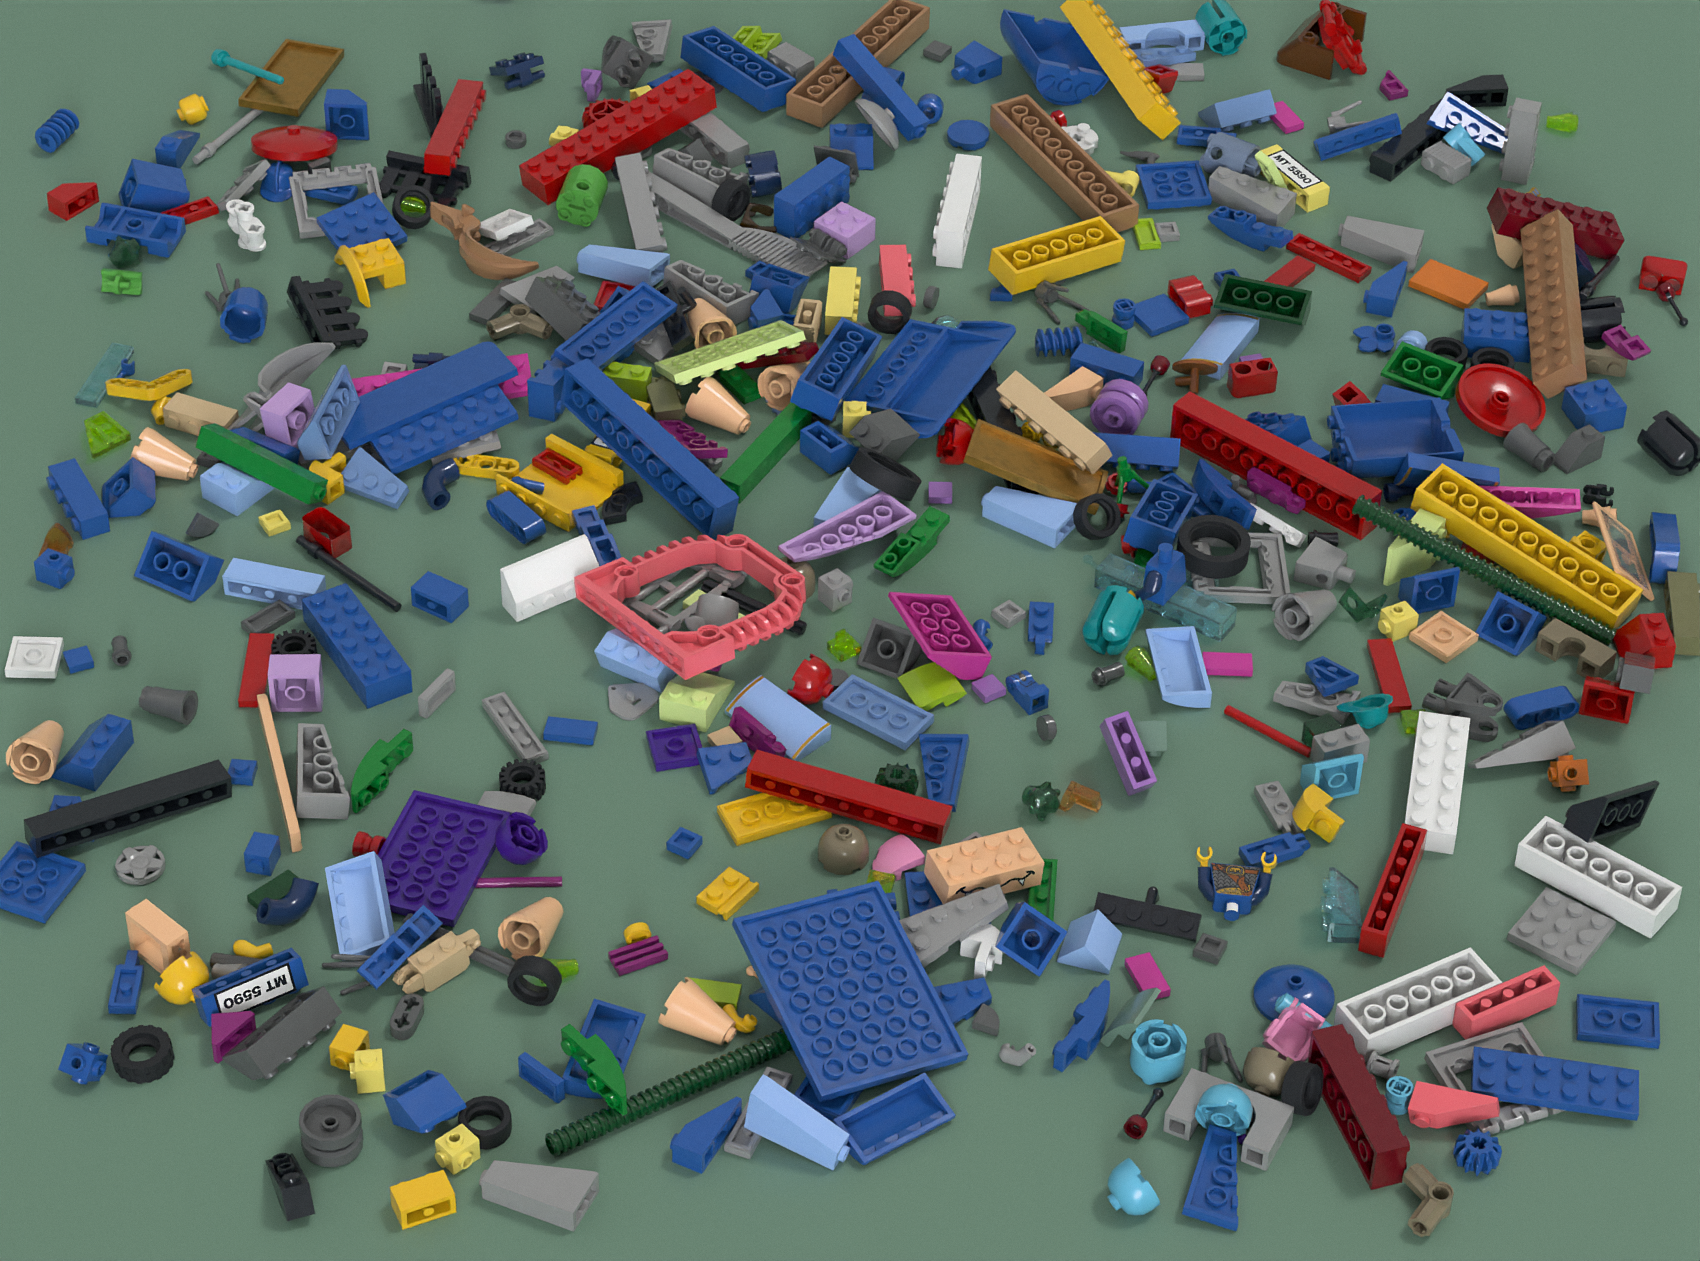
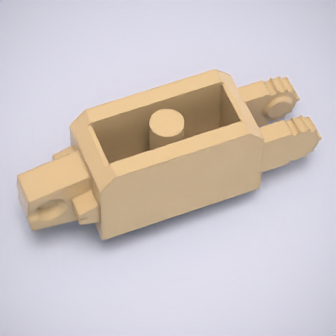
M474 929L457 936L452 931L448 932L407 958L408 964L395 972L392 980L398 986L403 984L402 990L406 994H413L422 988L427 992L434 991L468 968L470 964L469 956L481 945L479 934Z

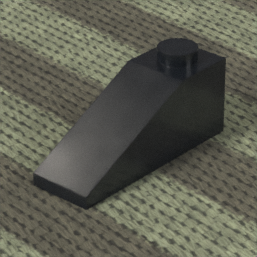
M1503 74L1482 75L1447 88L1446 93L1448 91L1471 107L1506 106L1509 88Z

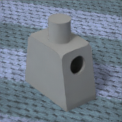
M1315 537L1296 561L1294 581L1330 590L1339 580L1351 584L1356 570L1346 567L1348 555L1345 551Z

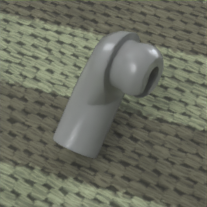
M1006 1043L1001 1046L999 1057L1004 1063L1022 1066L1036 1054V1049L1032 1044L1027 1043L1017 1051L1014 1045L1009 1048L1010 1043Z

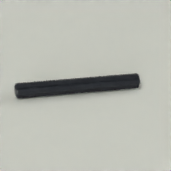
M710 579L704 580L701 590L707 594L717 587L719 583ZM728 588L727 593H722L721 595L739 603L740 609L749 613L768 606ZM802 620L794 621L793 627L786 630L801 635L805 633L807 624Z

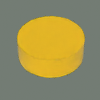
M638 922L628 926L624 930L623 935L627 945L650 938L651 931L646 923Z

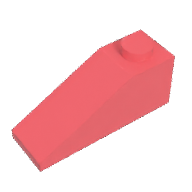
M1416 1081L1408 1106L1410 1123L1420 1128L1431 1127L1439 1129L1499 1117L1500 1108L1497 1097Z

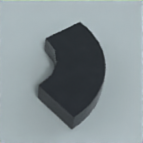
M636 481L615 489L612 495L604 501L602 519L605 525L626 522L628 510L634 505L643 502V495Z

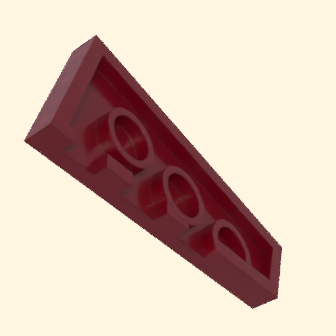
M800 342V345L789 349L783 347L778 349L779 352L770 356L762 354L757 356V360L744 363L742 361L736 363V365L741 369L808 362L818 352L819 348L816 342Z

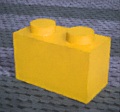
M444 1169L406 1182H400L390 1187L391 1206L402 1230L457 1212L455 1192Z

